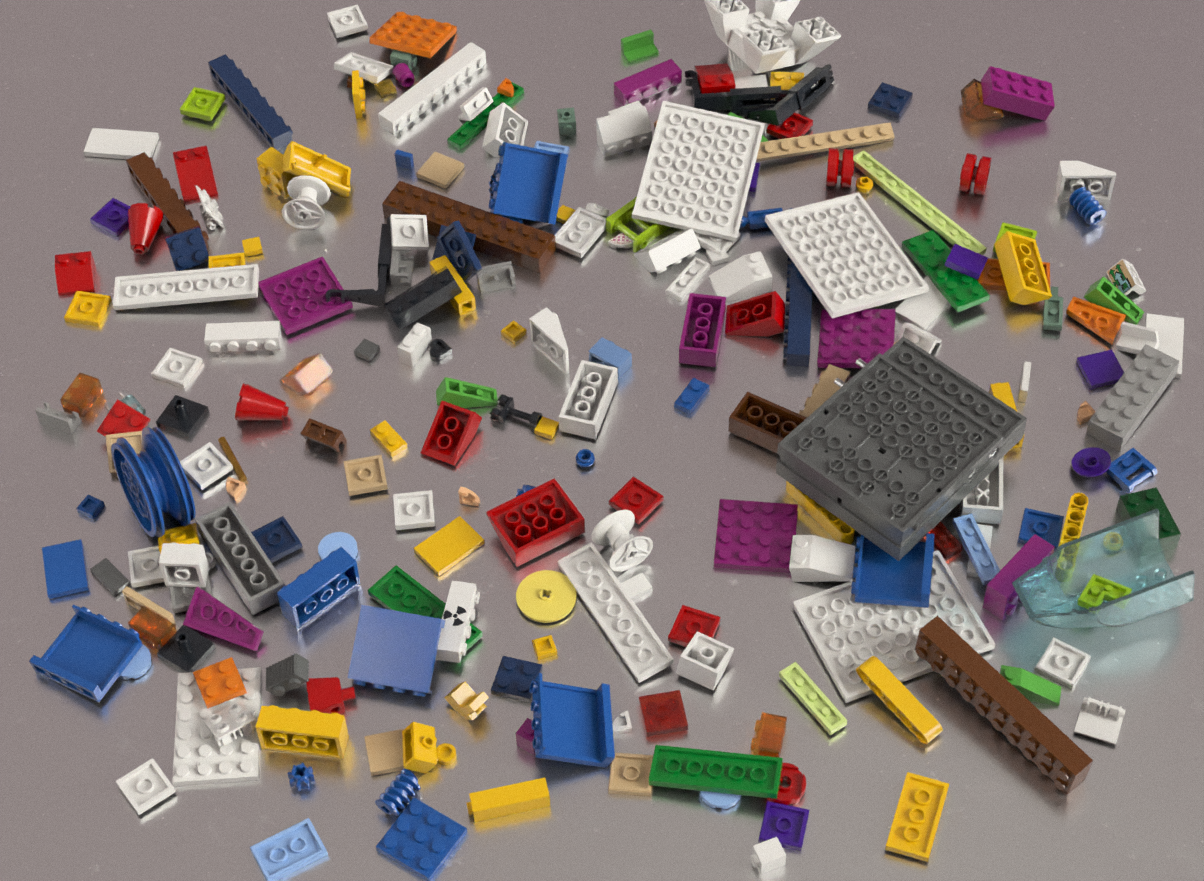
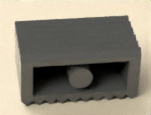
M294 653L291 657L284 658V660L266 667V691L275 696H283L285 692L297 689L301 684L308 682L309 661Z

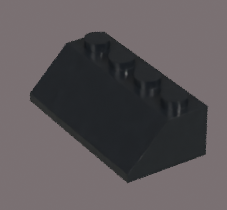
M447 266L386 302L385 307L397 327L402 330L462 293Z

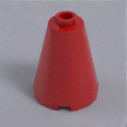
M146 203L132 204L130 209H128L130 246L136 254L142 255L149 251L162 223L164 214L156 206L151 208Z
M243 383L239 393V402H237L235 420L282 421L283 417L287 418L289 407L286 406V402L249 384Z

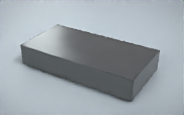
M107 558L90 569L91 573L114 596L122 592L126 586L129 587L131 585L130 581Z

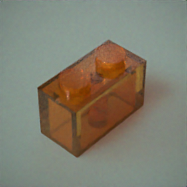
M79 372L60 399L63 410L71 414L73 411L77 412L80 417L84 418L86 413L91 410L96 399L102 394L103 390L100 380Z
M143 606L128 622L129 628L137 631L140 635L139 638L153 650L157 649L159 651L177 632L175 624L146 606Z
M762 712L761 719L756 720L754 732H757V737L752 738L750 750L754 751V755L780 758L787 717Z

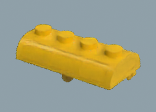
M291 141L288 144L283 157V170L297 177L306 175L319 178L327 184L330 192L343 198L349 196L351 191L350 167L296 142Z

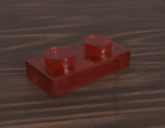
M941 521L927 533L935 534L934 547L939 550L946 560L962 552L963 546Z

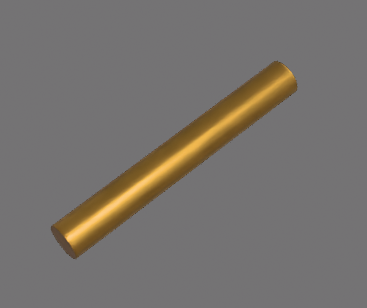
M220 437L218 442L232 464L239 481L245 482L247 477L226 438Z

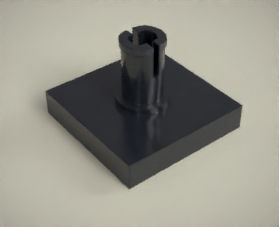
M175 395L157 419L156 425L157 427L190 438L209 412L208 406Z
M182 625L157 652V656L182 673L194 672L216 647L212 641Z

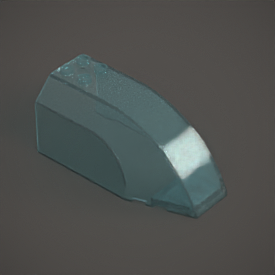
M1155 509L1060 545L1052 555L1043 558L1039 565L1029 569L1012 582V585L1028 617L1038 624L1062 629L1121 627L1193 601L1195 573L1191 570L1176 577L1174 576L1166 562L1159 541V510ZM1093 574L1132 589L1131 594L1109 602L1103 600L1102 604L1096 607L1086 609L1077 605L1078 598Z

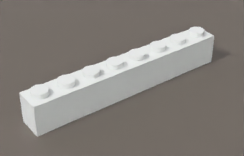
M472 42L467 44L379 112L380 126L394 135L452 89L460 85L466 78L486 64L485 50Z

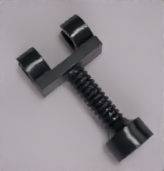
M503 394L498 398V401H500L498 405L503 410L500 411L497 408H493L489 413L491 414L490 419L495 422L500 421V423L504 424L508 415L529 421V425L533 427L537 426L543 416L542 413L536 411L529 414L513 409V397L509 398Z

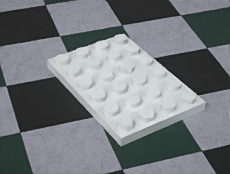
M261 667L237 669L247 693L208 709L193 672L178 673L172 778L174 787L259 780L260 742L256 728H254V731L243 734L242 737L235 731L237 740L230 734L233 741L225 746H218L215 736L206 726L204 720L214 713L225 710L231 704L241 701L256 719L255 722L257 723L261 709Z

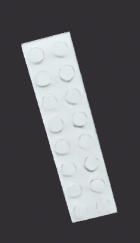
M258 264L115 277L114 310L257 298L259 267Z
M592 542L557 561L560 569L574 586L586 607L639 683L674 664L671 654Z

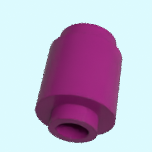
M400 63L394 67L393 74L399 84L404 87L412 86L415 80L408 65Z

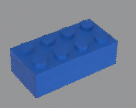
M340 547L332 551L322 561L315 563L304 574H300L290 584L283 586L277 592L282 615L298 630L361 584L356 560Z

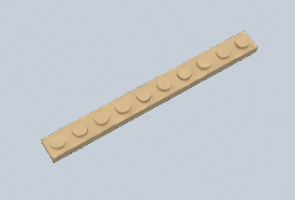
M890 122L760 142L756 162L829 151V148L843 149L893 141L895 137Z

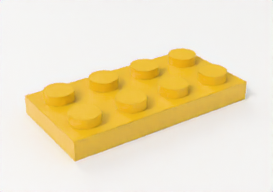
M907 772L885 850L928 862L948 792V783Z

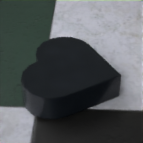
M442 339L433 340L429 351L431 360L440 361L452 354V348Z

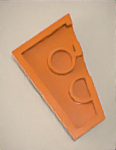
M1074 296L1066 310L1067 315L1111 345L1121 328V323L1124 322L1126 317L1125 314Z

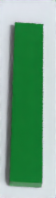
M511 82L514 87L512 98L497 93L492 98L494 102L473 120L466 121L447 139V143L462 150L487 127L490 111L503 102L510 106L524 93V88Z

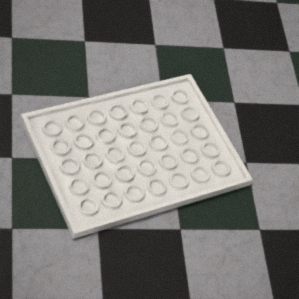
M663 101L632 218L683 230L693 229V232L736 242L765 123Z
M859 192L765 216L766 224L831 318L928 292V285Z
M939 550L933 554L929 608L855 602V594H851L852 581L793 601L795 612L845 703L874 693L856 672V668L871 656L877 657L901 683L934 671L925 659H921L917 655L915 646L920 629L937 615L978 654L995 648V642Z

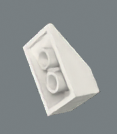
M1060 161L1055 182L1057 201H1069L1071 194L1081 187H1085L1086 191H1090L1095 200H1111L1116 172L1081 161Z
M761 251L743 255L709 275V280L716 296L726 297V302L772 291L773 277Z
M546 307L529 318L531 343L565 374H568V347L559 318L555 312H551Z
M793 535L789 565L793 582L853 581L856 546L815 535Z

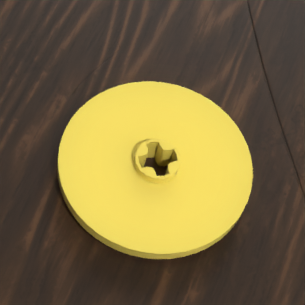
M552 570L537 571L528 575L519 584L516 592V602L522 614L533 621L542 623L555 622L566 617L573 610L577 598L576 589L567 576Z

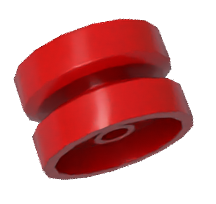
M829 148L826 186L835 187L837 185V177L841 176L840 185L851 188V180L854 175L853 149H844L842 160H839V150L837 148Z
M970 153L966 154L960 174L959 191L968 193L971 190L972 183H974V194L984 196L990 172L991 157L982 156L979 165L976 166L977 156Z

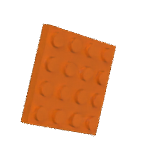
M396 12L370 37L369 43L431 58L457 32V26L446 22H437L434 19H424L418 15H408L405 12Z

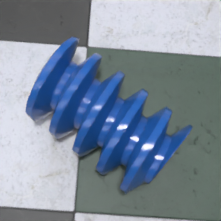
M1085 187L1078 188L1071 194L1069 198L1070 204L1088 225L1097 224L1106 217L1107 211L1095 200L1090 191H1086Z
M405 768L401 770V774L396 776V780H393L390 786L385 789V793L379 796L380 799L375 801L377 807L386 814L399 816L400 813L397 808L401 810L405 808L402 801L409 804L410 799L407 795L414 797L416 794L412 789L416 791L421 789L417 777Z

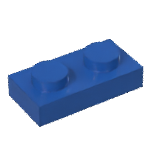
M693 378L674 402V408L691 415L709 391V385Z

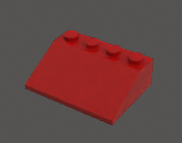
M555 478L486 512L504 549L516 567L585 533L584 517Z

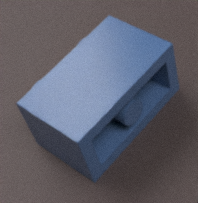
M603 337L588 351L589 362L618 368V380L632 366V354Z

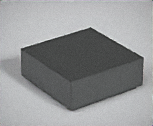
M364 338L354 350V355L370 362L380 351V345Z

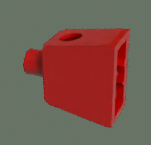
M338 677L308 678L309 681L306 682L310 711L316 710L320 713L343 714L345 712L344 701L356 699L354 686L341 688L340 678Z

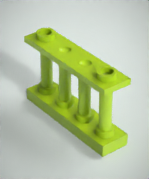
M637 197L606 218V232L611 235L615 231L620 230L633 240V252L635 253L644 249L650 242L671 228L670 226L656 223L650 226L643 220L632 218ZM632 221L645 231L637 235L627 228L625 224Z

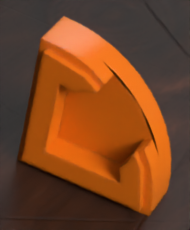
M505 78L497 87V92L512 98L514 87L511 81Z

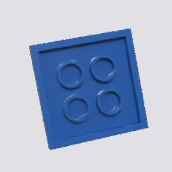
M414 797L376 845V850L426 881H431L466 835L467 828Z

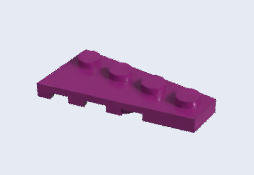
M196 586L183 625L257 651L264 631L202 588Z

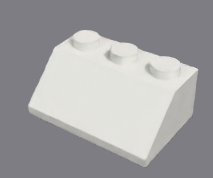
M503 102L490 111L482 148L492 156L500 158L498 150L503 142L523 146L528 121Z
M645 105L596 119L597 144L604 157L652 143V129Z
M693 229L679 230L634 253V256L649 272H657L658 274L667 270L666 266L670 264L674 266L682 262L681 258L685 256L689 258L695 255V251L701 247Z

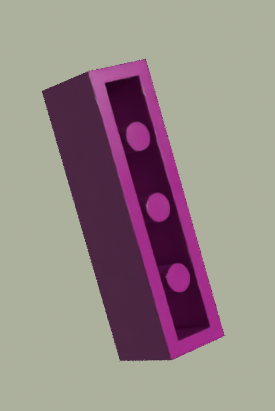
M669 59L614 82V96L623 106L648 98L682 83V70L672 59Z

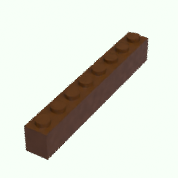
M143 152L126 160L129 173L151 204L162 210L164 214L163 220L173 234L197 226L201 229L198 220L193 219L190 209L187 210L184 201L178 198L176 190L174 188L171 189L168 179L163 178L160 168L155 167L152 157L149 158ZM201 230L206 247L208 249L209 247L207 241L209 240V237L205 230Z

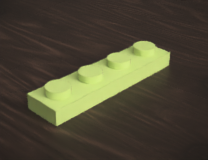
M796 662L779 672V677L829 735L847 725V719Z

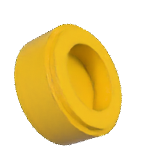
M449 743L440 744L436 748L437 762L441 765L452 764L456 760L455 747Z

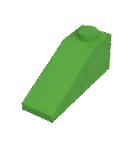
M1104 276L1090 285L1084 295L1088 302L1125 314L1124 321L1131 324H1138L1144 313L1141 308Z
M445 377L436 390L437 405L439 406L441 401L462 408L497 406L498 404L496 389Z
M1001 665L999 673L1030 702L1053 706L1060 705L1061 686L1025 669Z

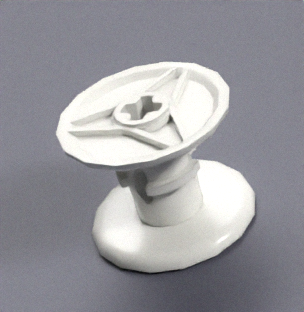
M301 175L294 177L287 186L288 194L292 200L283 206L282 216L288 224L301 230L317 229L324 224L326 219L325 212L320 206L329 200L331 195L330 188L325 182L313 176Z
M620 510L609 514L596 525L591 534L592 541L596 545H611L612 549L615 550L610 557V568L617 572L627 571L636 567L646 559L653 548V541L649 537L642 535L634 537L633 534H629L635 523V516L629 510Z

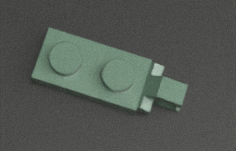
M1051 286L1052 297L1044 300L1043 329L1061 331L1063 298L1058 297V287Z

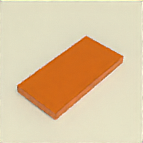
M988 258L979 279L976 280L984 289L1007 291L998 259ZM1042 262L1050 288V263Z

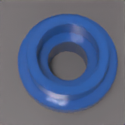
M582 449L576 455V463L581 467H590L595 462L594 454L588 449Z

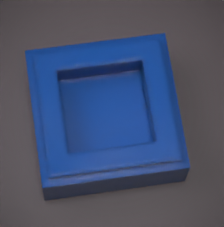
M396 150L394 153L396 166L412 170L414 167L413 154Z
M88 494L76 509L78 513L94 519L105 504L104 501Z

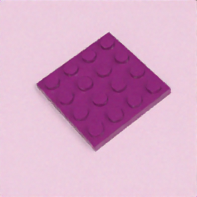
M323 256L258 282L259 291L276 319L280 321V325L286 335L353 308L351 301L345 300V303L342 304L340 297H330V301L326 302V292L328 290L344 289Z
M822 309L817 367L827 368L830 364L839 368H861L856 364L859 358L868 364L879 353L883 355L894 345L896 309H865L831 318L827 310Z
M720 499L714 568L790 573V556L793 535H796L798 504Z

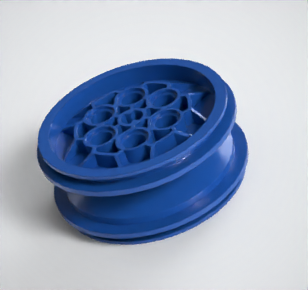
M143 428L141 451H139L138 455L130 443L123 437L118 438L116 443L112 444V459L122 490L136 519L150 537L155 535L162 537L165 534L162 512L169 513L182 526H188L190 521L195 519V504L188 480L174 449L159 428Z

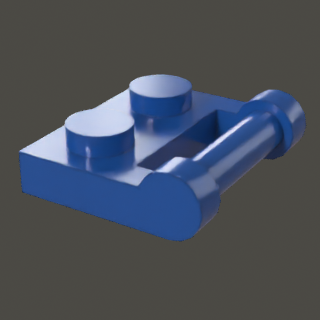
M1132 448L1111 462L1106 473L1128 494L1148 477L1155 476L1158 471L1151 462L1136 449ZM1141 467L1145 470L1130 481L1127 479L1128 476Z

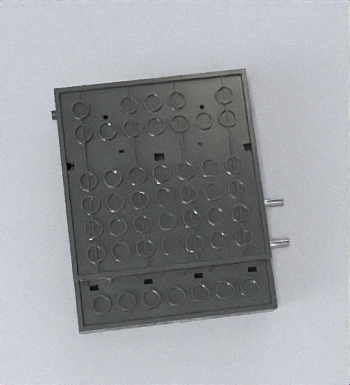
M904 336L883 355L879 353L868 364L859 358L856 364L862 369L847 383L836 378L834 383L840 389L778 443L777 454L780 455V458L776 463V474L897 561L903 558L998 466L999 460L1023 438L1027 421L1025 416Z

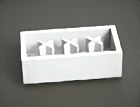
M1003 457L999 460L998 466L961 501L960 516L972 513L977 523H1001L1003 513Z

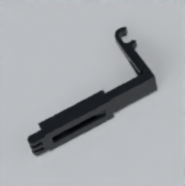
M827 64L823 68L816 67L788 90L789 94L774 107L757 109L739 108L732 111V113L744 116V119H753L779 126L797 110H803L830 87L829 85L834 81L833 71L830 70L832 69L831 64Z
M693 70L685 71L686 78H693L686 80V86H691L694 108L707 111L730 110L732 112L739 108L757 109L774 107L789 94L788 90H781V86L730 89V92L700 94L697 73Z
M390 217L387 218V224H382L378 257V290L330 289L326 292L327 303L330 301V297H340L342 304L346 300L384 307L386 283L390 276L392 256Z

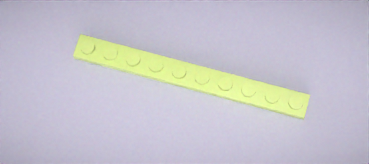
M863 150L853 156L854 166L872 179V181L953 246L957 244L981 255L986 253L987 248L867 152Z

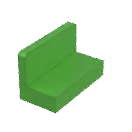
M651 29L621 39V52L628 63L659 54V50L654 44V33Z

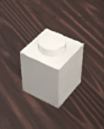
M777 837L753 846L752 855H750L751 862L755 868L758 867L761 874L785 865L786 854Z

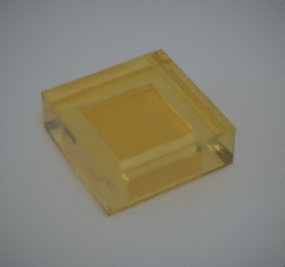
M391 79L375 84L381 99L397 94Z

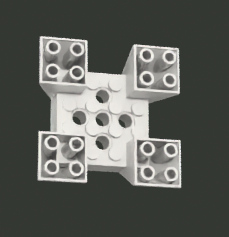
M704 0L717 36L756 74L808 62L841 37L835 28L822 17L795 22L793 27L787 20L800 0H755L756 12L748 14L750 9L740 0Z

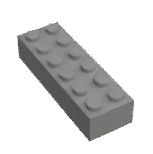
M1145 344L1090 418L1086 434L1121 451L1175 377L1180 361Z
M228 502L196 518L195 521L199 534L251 614L254 615L279 602L277 592L285 586V583L232 503Z

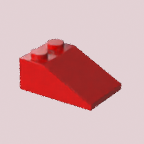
M727 63L694 66L700 94L730 92V89H735L734 75Z
M207 145L173 152L184 203L200 200L196 185L201 190L204 189L209 197L218 196Z
M776 291L727 305L726 336L768 337L784 332L785 302Z
M441 401L420 453L455 466L474 438L482 417L474 411Z

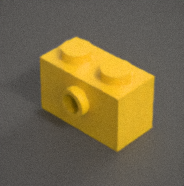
M412 722L402 731L404 768L426 774L437 764L438 760L436 755L437 738L435 736V727Z

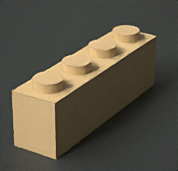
M829 364L826 371L823 370L821 372L819 383H815L812 389V396L807 397L804 410H800L798 414L809 417L840 389L834 383L836 378L841 379L845 383L849 381L850 371Z

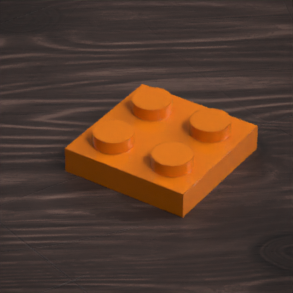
M232 657L193 672L207 709L247 693Z

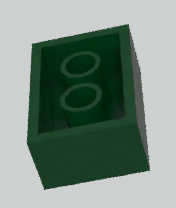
M1157 487L1119 497L1116 511L1139 556L1177 548L1181 533Z

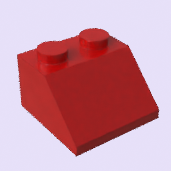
M91 251L55 255V275L59 296L72 295L76 291L95 292V263Z

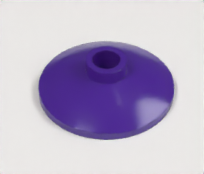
M1097 447L1085 448L1077 452L1072 458V468L1078 475L1084 477L1099 476L1109 469L1111 457L1104 449Z

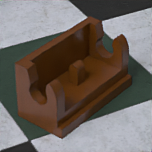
M309 418L300 433L305 439H311L331 447L336 452L340 451L339 444L344 445L347 441L341 430Z

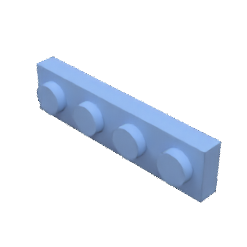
M972 513L953 518V525L983 586L987 585L998 574L1000 569Z

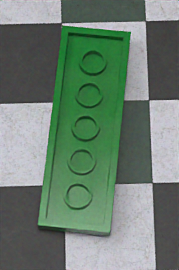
M934 230L902 241V248L924 274L930 278L957 313L989 301L990 295L975 278L945 266L951 250Z
M397 565L367 590L368 595L386 609L439 619L443 617L446 603ZM471 623V635L465 641L467 643V650L483 637L482 631Z
M655 745L648 781L649 785L777 799L783 758Z

